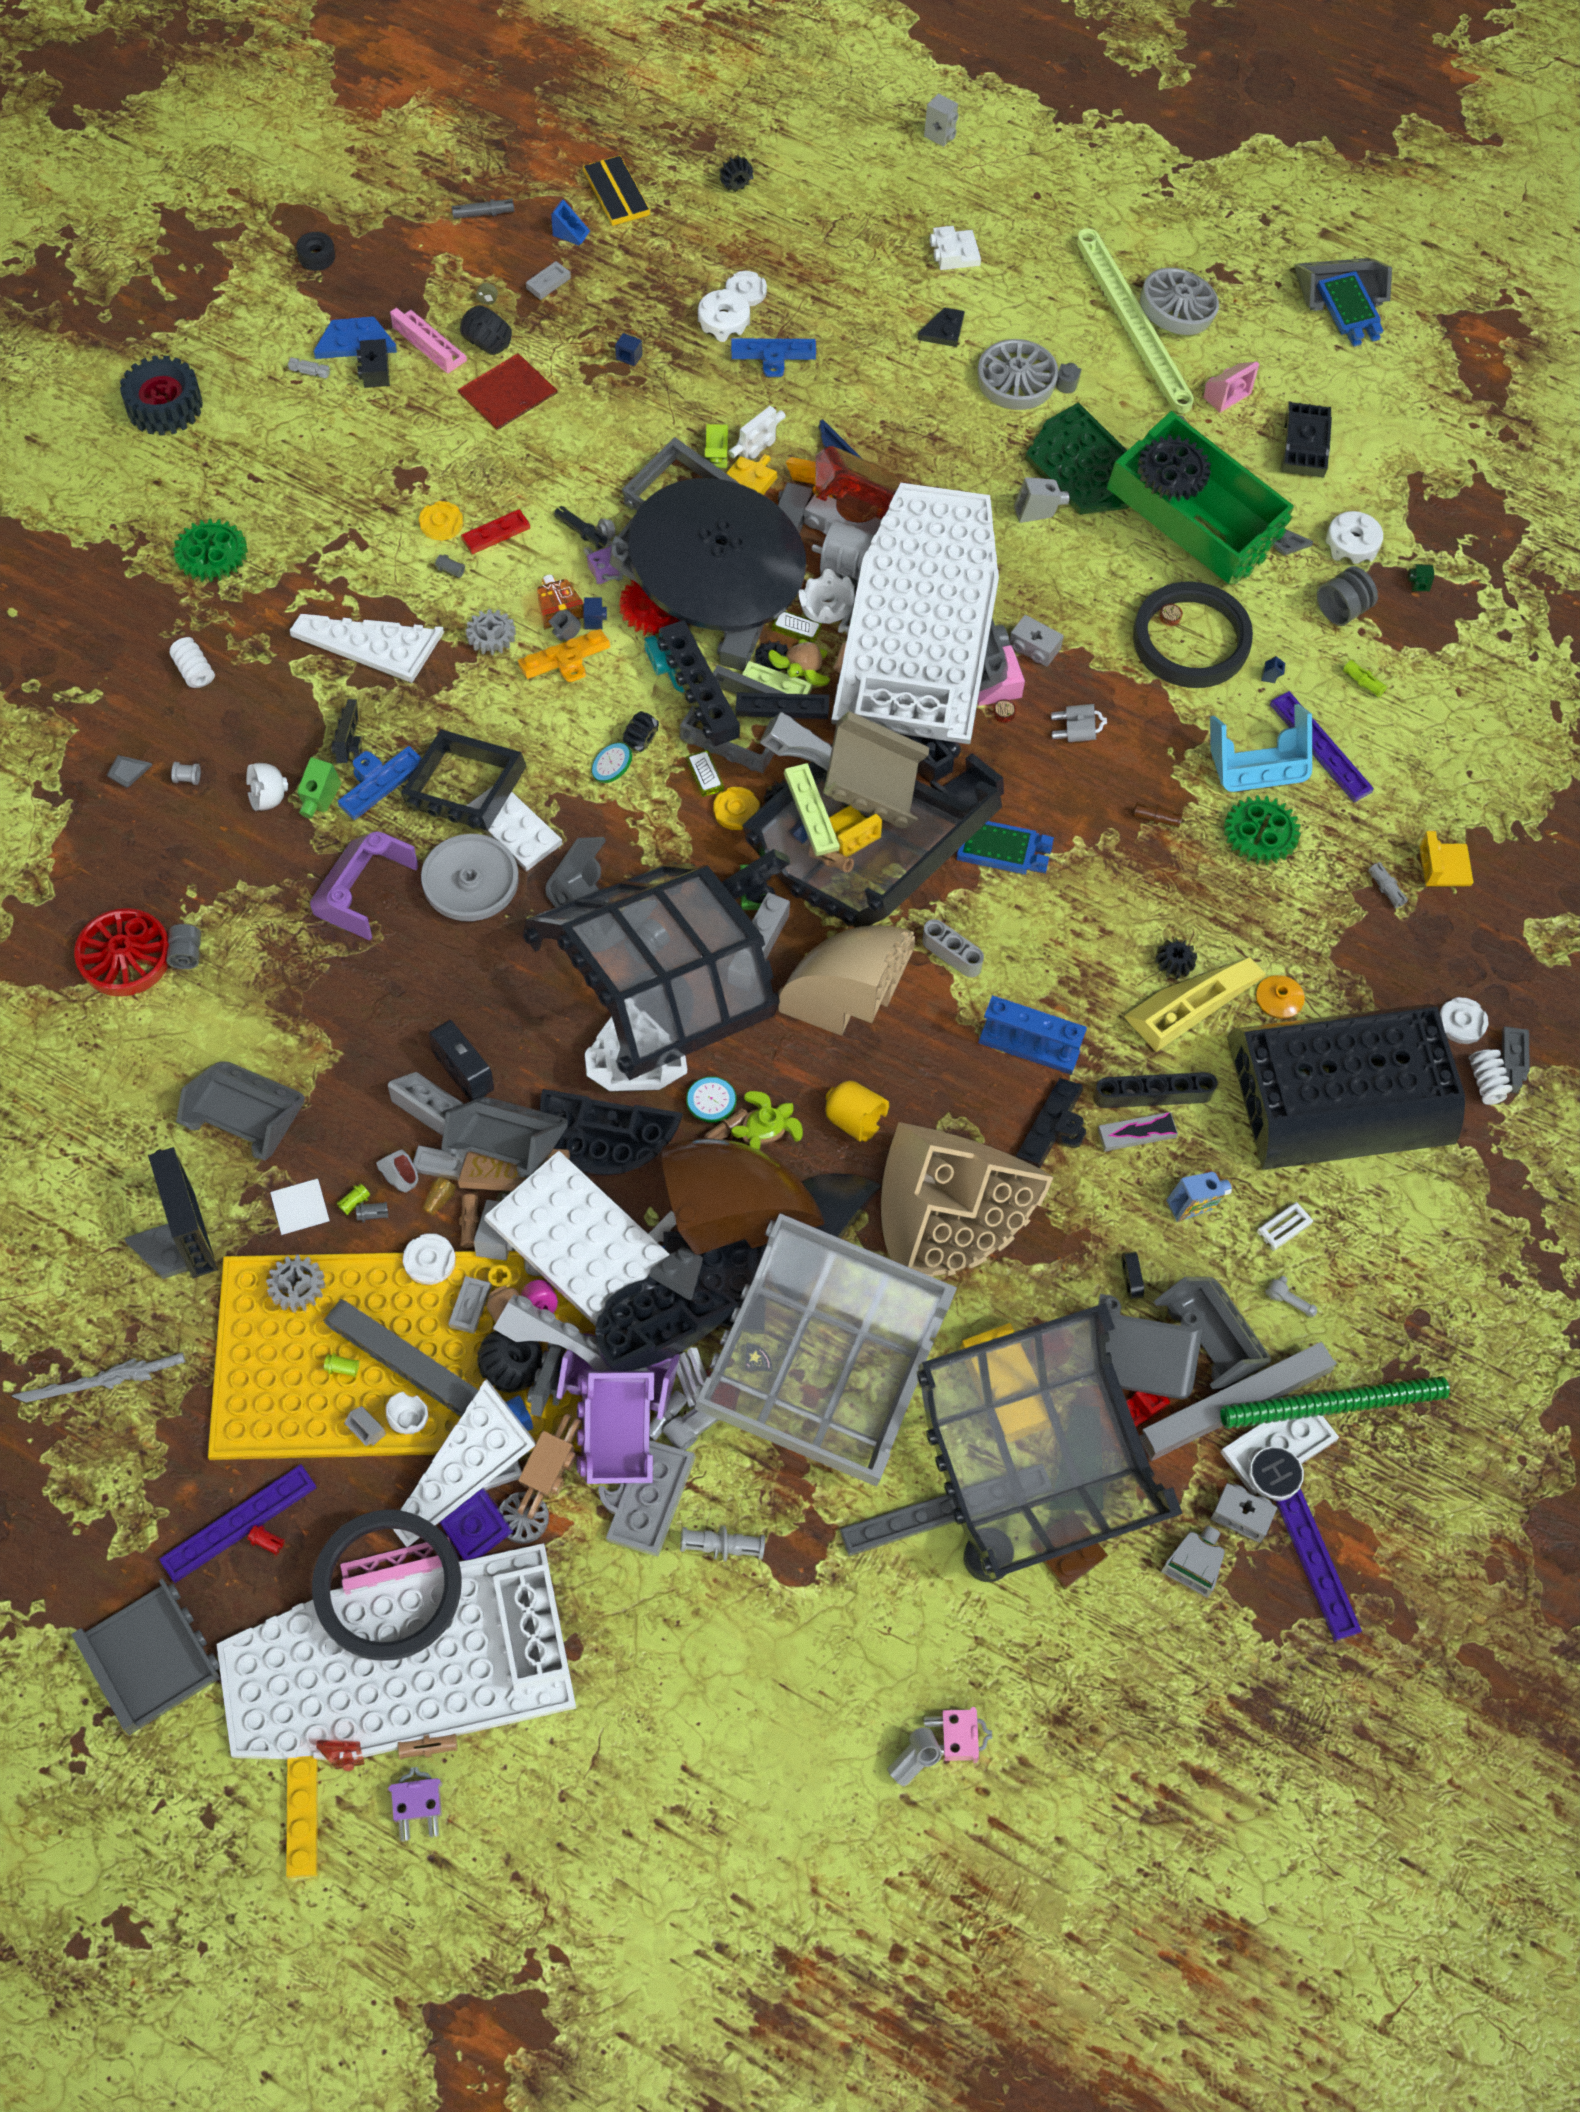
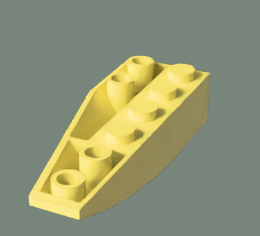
M1249 957L1165 988L1127 1013L1124 1018L1157 1052L1264 978L1266 973Z

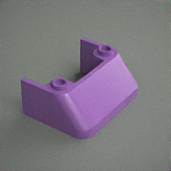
M372 832L352 840L310 901L312 912L316 917L367 940L372 938L368 918L348 909L352 903V895L349 890L372 855L380 854L413 870L418 868L414 846L382 832Z
M582 1333L587 1337L592 1336L596 1338V1335ZM567 1350L562 1359L556 1398L562 1399L566 1390L575 1395H582L581 1391H578V1375H583L584 1369L594 1370L586 1360L571 1350ZM679 1354L646 1367L648 1371L654 1372V1400H650V1410L658 1411V1419H663L669 1405L678 1368Z

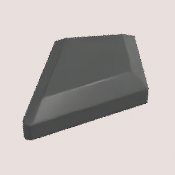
M1287 530L1284 536L1274 543L1273 547L1285 556L1311 547L1313 541Z
M117 755L106 776L128 788L152 766V763Z

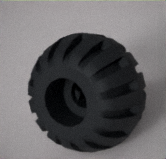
M482 305L474 306L464 314L461 320L460 332L462 336L471 344L480 347L481 350L491 355H496L505 348H508L512 337L510 326L487 307Z
M495 1330L489 1333L480 1345L477 1357L482 1378H486L499 1391L508 1393L522 1391L534 1383L537 1369L542 1368L543 1354L542 1350H540L541 1346L538 1341L515 1342Z

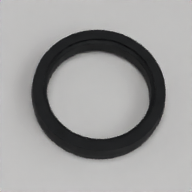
M1177 582L1154 591L1142 603L1136 615L1133 628L1134 647L1139 659L1146 668L1166 682L1187 688L1212 687L1232 678L1246 662L1253 639L1252 623L1242 604L1226 591L1201 582ZM1178 602L1205 604L1222 613L1230 621L1236 632L1237 648L1228 659L1211 667L1192 668L1182 666L1170 661L1155 648L1149 637L1148 623L1153 615L1165 607V605Z
M401 1510L373 1511L358 1516L344 1524L330 1537L317 1559L312 1579L315 1611L322 1627L330 1638L340 1647L354 1655L379 1661L403 1659L421 1652L434 1643L450 1625L458 1608L462 1588L460 1563L448 1538L428 1520ZM382 1529H400L424 1539L436 1551L444 1572L442 1599L432 1618L414 1634L391 1642L366 1640L349 1631L338 1619L330 1594L333 1570L343 1552L360 1537Z

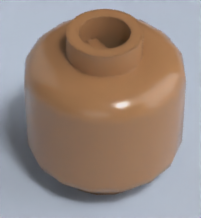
M502 1286L489 1294L486 1306L495 1323H497L514 1294L520 1296L516 1289Z

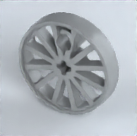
M1161 268L1153 271L1146 278L1140 294V304L1147 317L1159 327L1176 334L1193 335L1205 331L1213 322L1219 309V300L1214 289L1200 276L1179 268Z
M1023 339L1003 340L987 348L980 357L977 372L978 384L982 393L998 406L1013 410L1031 409L1043 404L1052 395L1057 383L1058 366L1052 354L1037 343ZM1016 352V357L1011 358L1008 353ZM1021 353L1028 354L1030 356L1027 359L1021 357ZM999 355L1003 362L995 357ZM1037 359L1041 361L1040 363L1032 365ZM1014 386V394H1006ZM1019 386L1025 396H1018Z

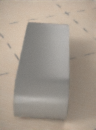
M935 919L926 922L922 938L923 945L967 977L978 976L982 970L983 952L943 922ZM949 947H955V948H957V949H956V950H952V949H950Z

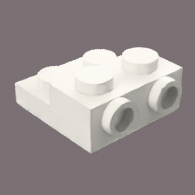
M954 226L933 228V234H930V245L934 247V260L938 262L940 270L980 266L981 257L973 230L955 232Z

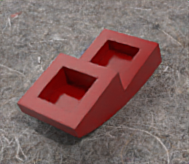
M1139 1391L1126 1401L1136 1428L1171 1403L1166 1396Z

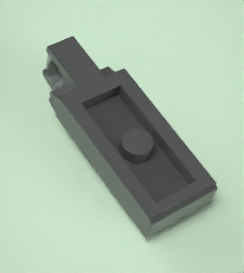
M1503 1027L1502 1059L1504 1064L1502 1067L1506 1068L1507 1071L1503 1076L1509 1077L1508 1085L1512 1086L1511 1093H1519V1089L1522 1088V1081L1527 1080V1075L1530 1072L1529 1030Z

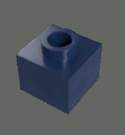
M623 333L615 344L616 360L635 367L642 357V340Z
M584 597L585 630L603 629V620H607V607H603L602 597Z

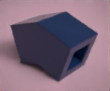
M1277 656L1265 661L1261 681L1276 683L1277 678L1284 675L1286 663Z
M799 817L797 823L789 832L803 844L809 837L802 819Z

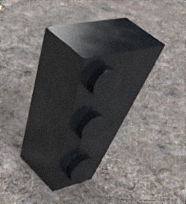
M900 734L929 747L928 756L918 763L917 773L930 781L934 779L937 782L953 772L954 756L941 740Z

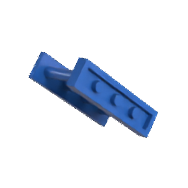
M992 995L984 1018L987 1020L979 1038V1044L1072 1075L1087 1027Z

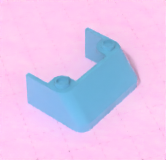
M1299 704L1294 705L1295 727L1286 728L1279 733L1276 748L1239 753L1234 752L1233 742L1226 738V725L1217 717L1210 716L1211 754L1221 785L1228 791L1235 792L1299 783L1309 779L1312 774V713Z

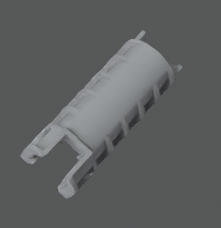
M827 519L823 532L827 536L823 548L814 544L812 546V551L821 554L820 574L822 576L825 569H831L840 579L849 576L852 584L855 586V591H857L863 557L871 545L874 534L870 531L866 532L857 529L853 525L843 524L839 520Z

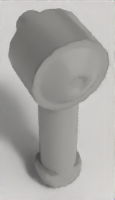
M1280 1276L1279 1279L1271 1280L1266 1289V1294L1275 1301L1284 1300L1306 1313L1308 1317H1314L1317 1314V1307L1315 1305L1307 1303L1288 1291L1287 1277Z

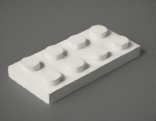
M493 786L467 806L480 809ZM512 792L488 831L484 830L491 838L505 845L513 854L515 861L526 872L562 845V839Z
M1319 1415L1317 1417L1310 1416L1309 1418L1302 1417V1419L1295 1418L1290 1421L1288 1419L1282 1422L1279 1420L1275 1423L1271 1421V1423H1263L1223 1448L1220 1453L1254 1496L1258 1492L1252 1487L1250 1482L1249 1469L1253 1457L1259 1451L1271 1446L1283 1447L1293 1452L1301 1464H1303L1336 1442L1339 1436L1325 1418Z

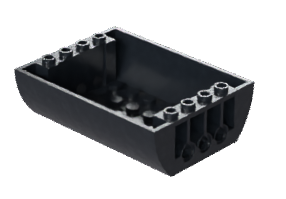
M1433 1004L1234 1028L1227 1036L1262 1170L1454 1145L1459 1139L1465 1113V1093L1438 1007ZM1395 1056H1404L1407 1059L1408 1063H1399L1396 1060ZM1377 1058L1381 1060L1383 1066H1374L1371 1059ZM1330 1065L1334 1068L1335 1072L1327 1073L1323 1070L1322 1066ZM1306 1068L1309 1070L1310 1076L1300 1075L1298 1069Z

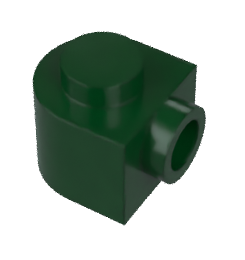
M1414 564L1408 570V582H1411L1412 591L1430 592L1435 577L1433 565Z

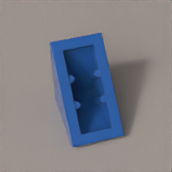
M564 199L559 202L551 213L553 236L578 246L581 245L590 230Z

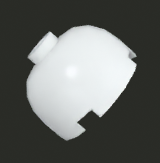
M255 763L248 766L246 781L247 785H251V792L248 793L253 809L255 811H263L276 807L282 801L284 792L288 790L287 779L282 777L280 771L270 764Z

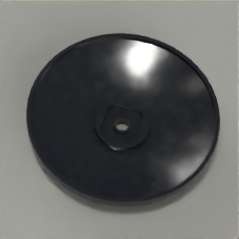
M696 478L667 485L652 494L641 505L633 518L627 542L629 563L642 590L656 605L668 614L700 628L716 631H741L769 623L791 606L804 580L806 570L805 549L801 536L791 519L766 496L732 481ZM722 540L726 545L717 544L715 541Z

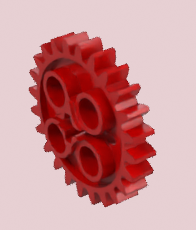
M631 580V586L626 584L625 591L621 592L619 613L623 614L622 620L628 621V627L635 626V632L643 630V636H646L648 632L651 633V636L659 634V628L681 621L656 605L634 580Z

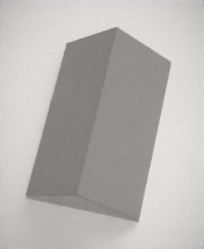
M417 1072L389 1081L388 1084L393 1103L442 1136L446 1112L463 1105L462 1102Z

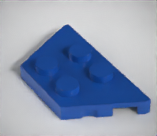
M375 317L331 320L314 350L315 359L357 356V350H360V341L386 339L388 353H397L395 342Z

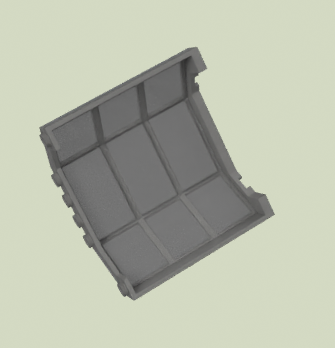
M779 1214L776 1222L771 1220L765 1234L769 1236L767 1247L752 1284H746L742 1292L741 1299L744 1300L742 1307H736L730 1320L734 1322L731 1331L726 1329L720 1344L724 1348L721 1354L716 1353L712 1360L710 1368L714 1370L711 1376L707 1377L704 1385L699 1383L693 1396V1399L697 1400L695 1409L877 1487L918 1383L916 1371H918V1366L927 1360L934 1340H931L930 1337H936L957 1287L783 1214Z

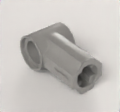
M694 1408L685 1416H678L671 1420L664 1427L663 1433L676 1448L686 1450L695 1443L701 1433L719 1421V1419Z
M923 1727L913 1731L909 1737L910 1745L887 1768L890 1776L903 1787L908 1785L924 1767L935 1765L941 1759V1750L933 1731L929 1728Z

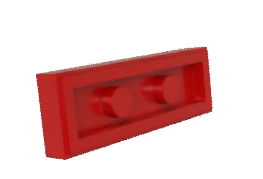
M518 509L461 534V539L473 555L531 528L529 521L522 511Z

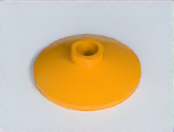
M1274 975L1267 977L1259 984L1256 990V1001L1261 1010L1277 1019H1287L1297 1015L1304 1005L1305 996L1301 986L1287 976ZM1278 991H1281L1286 995H1281Z

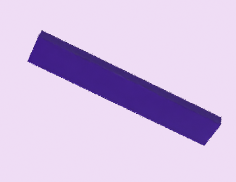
M1288 691L1271 700L1270 706L1289 728L1295 727L1294 705L1301 704ZM1312 717V755L1354 803L1371 794L1374 790L1372 785Z
M300 1464L165 1554L159 1560L173 1582L176 1583L248 1535L255 1525L260 1527L317 1487Z
M1300 1488L1291 1498L1275 1502L1335 1642L1360 1634L1362 1630Z

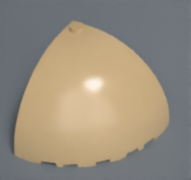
M871 925L848 929L824 940L800 961L788 978L784 988L781 987L779 990V1012L841 1036L851 1016L872 1023L880 1005L888 1007L914 950V932L888 925Z
M899 1122L886 1162L881 1196L882 1228L889 1256L892 1261L931 1277L942 1274L950 1276L956 1274L955 1271L965 1267L973 1268L986 1261V1257L994 1251H1001L1015 1239L1013 1235L1023 1225L1027 1226L1030 1222L1028 1218L1035 1207L1042 1204L1053 1177L1019 1158L981 1143L949 1133Z

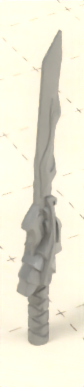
M183 1352L146 1363L144 1360L136 1362V1359L133 1358L121 1365L116 1364L106 1372L101 1371L96 1377H83L75 1382L62 1385L54 1383L42 1389L14 1394L12 1397L23 1402H30L100 1385L113 1389L114 1385L121 1384L124 1379H132L134 1381L151 1380L149 1373L185 1363L186 1360Z

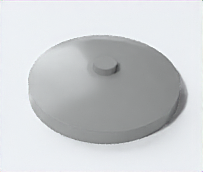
M464 834L443 841L430 852L423 864L421 881L428 902L439 913L455 920L477 921L497 914L510 903L517 891L519 875L513 854L501 842L485 835Z

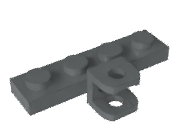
M548 1343L549 1351H544L541 1362V1367L543 1368L537 1369L534 1384L530 1387L527 1402L531 1403V1415L542 1416L549 1394L553 1395V1405L559 1406L561 1399L556 1398L560 1378L558 1370L566 1352V1348L560 1345Z

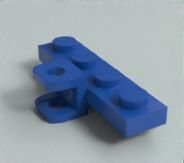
M731 338V359L763 360V373L766 377H782L784 375V360H816V339Z
M408 746L382 766V762L374 754L364 751L353 760L354 776L360 784L339 799L338 806L355 821L410 778L422 758Z

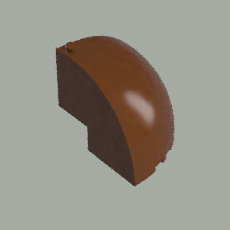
M714 1138L681 1140L663 1145L662 1147L663 1171L678 1231L696 1255L743 1239L747 1240L752 1249L768 1244L769 1236L765 1235L771 1220L776 1222L779 1214H783L811 1227L825 1224L818 1205L800 1179L778 1160L759 1149L743 1143ZM783 1233L781 1239L790 1235Z

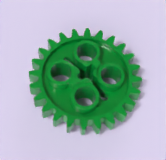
M209 518L208 523H204L201 519L200 525L197 526L191 523L192 529L184 528L185 534H178L179 540L174 541L176 546L173 548L175 561L179 569L184 571L185 575L191 574L193 580L199 576L201 582L206 577L209 578L210 582L213 581L214 577L221 581L222 575L229 578V572L237 573L236 566L243 567L242 560H247L246 553L248 549L246 539L243 537L242 531L237 530L236 525L230 526L229 521L222 524L221 519H218L216 523H213L212 519Z
M1256 795L1254 801L1249 796L1245 802L1239 800L1237 806L1233 805L1231 811L1226 816L1223 826L1225 828L1224 835L1228 836L1226 843H1233L1232 851H1240L1238 857L1245 854L1247 855V862L1254 858L1257 865L1260 860H1264L1266 865L1269 864L1270 859L1275 864L1278 863L1279 858L1286 860L1287 855H1292L1294 849L1297 848L1301 836L1299 832L1301 824H1296L1298 816L1291 817L1293 809L1285 810L1286 803L1279 806L1277 805V798L1270 802L1268 796L1264 800H1261L1259 795ZM1270 815L1271 817L1258 845H1255L1254 842L1266 816Z

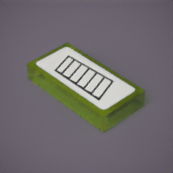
M788 611L778 616L772 625V631L798 640L804 639L815 643L822 629V623Z
M708 750L686 756V762L702 797L724 791L723 782Z

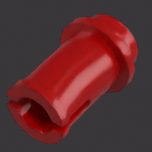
M255 1525L247 1540L251 1541L252 1546L258 1545L275 1556L279 1554L280 1551L278 1549L281 1550L285 1543V1539H281L266 1531L263 1525L260 1527Z

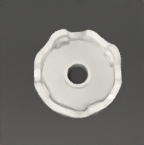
M727 289L713 291L704 296L699 302L698 322L701 323L702 330L705 333H713L718 341L725 342L731 333L736 332L738 335H741L746 326H750V306L747 300L737 292Z
M1356 511L1344 512L1336 516L1331 521L1326 536V543L1331 548L1333 559L1340 561L1341 558L1348 557L1354 564H1358L1366 559L1372 562L1377 556L1383 541V531L1380 524L1368 514ZM1351 532H1356L1360 534V536L1355 537Z
M825 569L822 576L818 579H808L805 590H799L802 610L809 619L815 622L830 624L845 618L853 611L856 597L855 586L848 576L840 579L831 569Z

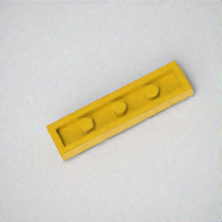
M313 1756L287 1758L286 1877L318 1876V1760L314 1759Z

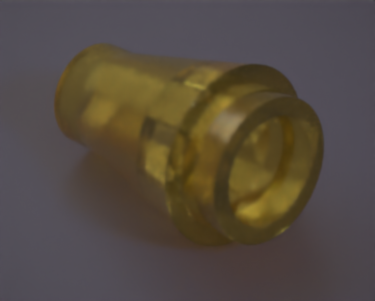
M439 1176L436 1181L433 1180L425 1203L421 1208L428 1214L435 1216L437 1211L455 1195L454 1190L456 1186Z

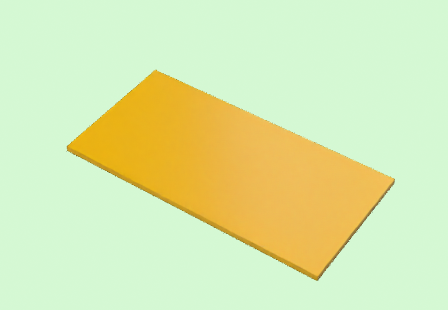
M475 1251L455 1252L456 1260L452 1273L442 1282L433 1285L420 1284L410 1278L406 1273L403 1263L404 1253L299 1255L301 1261L309 1257L312 1262L311 1265L315 1262L318 1263L319 1271H323L325 1278L322 1280H324L326 1286L320 1289L323 1294L322 1298H314L315 1306L308 1303L306 1304V1311H303L300 1306L297 1307L296 1313H293L290 1306L284 1311L280 1304L275 1305L273 1303V1297H270L267 1291L270 1287H268L266 1280L273 1279L269 1271L278 1270L277 1262L285 1264V1257L287 1256L291 1261H295L296 1255L224 1256L208 1448L209 1460L437 1455L461 1417L334 1332L324 1323L323 1319L336 1303L343 1299L477 1390H480L486 1378H482L478 1368V1351L484 1338L489 1333L495 1331L493 1328L496 1323L486 1306L489 1300L488 1297L475 1334L449 1327V1321L465 1276L489 1282L488 1272L496 1265H504L509 1268L512 1275V1284L509 1288L516 1289L520 1296L523 1288L529 1282L547 1280L543 1276H533L526 1273L524 1268L525 1259L517 1251H509L506 1261L478 1257ZM303 1270V1273L305 1275H310V1277H312L310 1273ZM502 1273L498 1274L496 1278L497 1283H502L503 1278H506ZM552 1285L558 1300L557 1309L553 1313L556 1319L576 1326L580 1333L596 1335V1326ZM279 1290L284 1296L289 1297L288 1293H283L282 1290ZM538 1341L542 1354L544 1351H549V1342ZM336 1353L338 1357L359 1360V1369L356 1377L336 1372L329 1374L328 1371L324 1370L327 1354L332 1355ZM530 1387L511 1393L495 1389L504 1402L520 1395L533 1423L534 1429L528 1431V1433L536 1443L542 1431L554 1436L565 1414L571 1415V1420L562 1440L565 1439L576 1418L581 1420L578 1429H582V1418L577 1417V1404L582 1402V1395H575L566 1390L559 1406L553 1405V1395L549 1394L542 1416L531 1415V1403L527 1402ZM400 1392H404L407 1396L411 1397L419 1396L428 1410V1420L423 1429L414 1434H401L391 1428L386 1417V1404L392 1396ZM362 1406L381 1425L386 1435L375 1445L369 1444L366 1446L344 1423L351 1411ZM576 1432L571 1444L575 1451H581V1446L577 1445Z

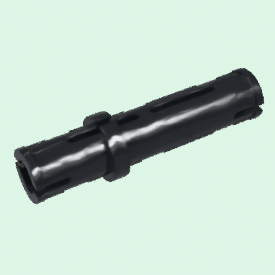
M559 506L561 510L558 508L555 510V518L580 534L581 539L591 542L599 549L603 548L602 545H606L607 537L597 531L593 524L584 522L564 506Z

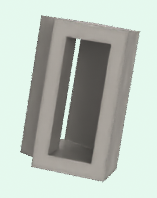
M362 1406L351 1411L344 1422L366 1446L369 1444L375 1445L386 1435L381 1425Z

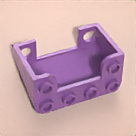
M584 1369L583 1375H578V1391H581L582 1402L577 1404V1417L582 1418V1429L577 1430V1445L581 1446V1456H577L576 1460L577 1473L580 1474V1477L587 1484L653 1483V1455L649 1452L650 1400H654V1372Z

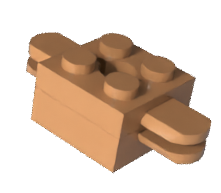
M565 1414L554 1436L542 1431L518 1480L522 1486L528 1488L518 1508V1514L523 1515L535 1492L538 1494L527 1516L531 1520L534 1519L544 1497L552 1499L554 1494L559 1495L565 1483L562 1476L565 1470L570 1471L577 1458L571 1442L580 1426L581 1420L577 1418L574 1420L564 1440H562V1437L571 1420V1415Z

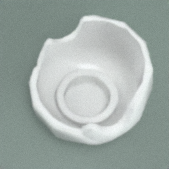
M400 1392L392 1396L386 1404V1417L389 1425L396 1432L414 1434L424 1428L428 1420V1410L419 1396L411 1397L407 1396L404 1392Z

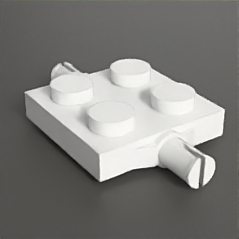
M771 406L766 408L740 429L738 443L728 450L729 456L735 458L739 454V457L742 456L749 460L756 458L762 450L774 443L776 439V426L786 418L785 413L782 410L776 413V410Z

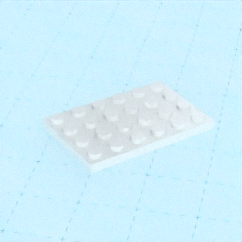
M560 1151L554 1154L484 1217V1220L595 1326L598 1315H601L605 1309L606 1301L614 1293L629 1284L648 1279L651 1268L670 1255Z

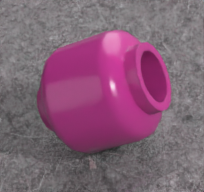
M534 1280L525 1285L521 1296L528 1298L532 1305L540 1310L545 1309L554 1313L557 1309L558 1300L554 1288L549 1282Z

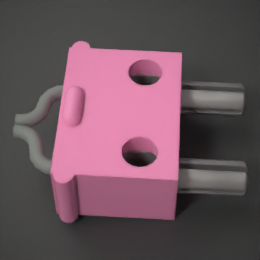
M972 1707L971 1710H943V1716H930L923 1719L925 1727H944V1745H939L942 1755H945V1761L972 1760L974 1763H977L979 1751H983L987 1746V1741L992 1739V1730L987 1729L986 1723L982 1719H977L975 1707ZM955 1718L958 1720V1722L956 1724H952L950 1720ZM977 1723H980L983 1731L989 1734L983 1739L981 1747L978 1746ZM957 1747L959 1751L954 1753L951 1751V1748Z

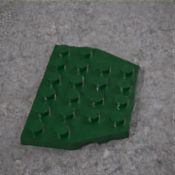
M1079 402L1046 420L1039 435L1034 439L1033 445L1028 449L1025 460L1044 479L1055 480L1060 492L1067 491L1069 494V504L1080 515L1122 510L1130 507L1107 489L1115 461L1127 449Z

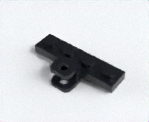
M357 699L347 700L346 707L342 708L341 711L342 718L338 720L335 740H332V753L336 754L337 764L347 763L350 752H354L355 758L363 753L362 737L355 736L359 721Z
M772 849L721 883L734 899L746 895L748 900L760 904L768 892L775 895L774 889L768 886L766 881L771 880V876L780 873L782 869L791 864L789 856ZM701 895L703 904L713 908L706 897Z
M1059 1078L1017 1153V1158L1040 1169L1056 1139L1057 1143L1071 1148L1080 1147L1087 1132L1082 1126L1084 1124L1083 1118L1073 1113L1072 1110L1083 1092L1081 1084Z

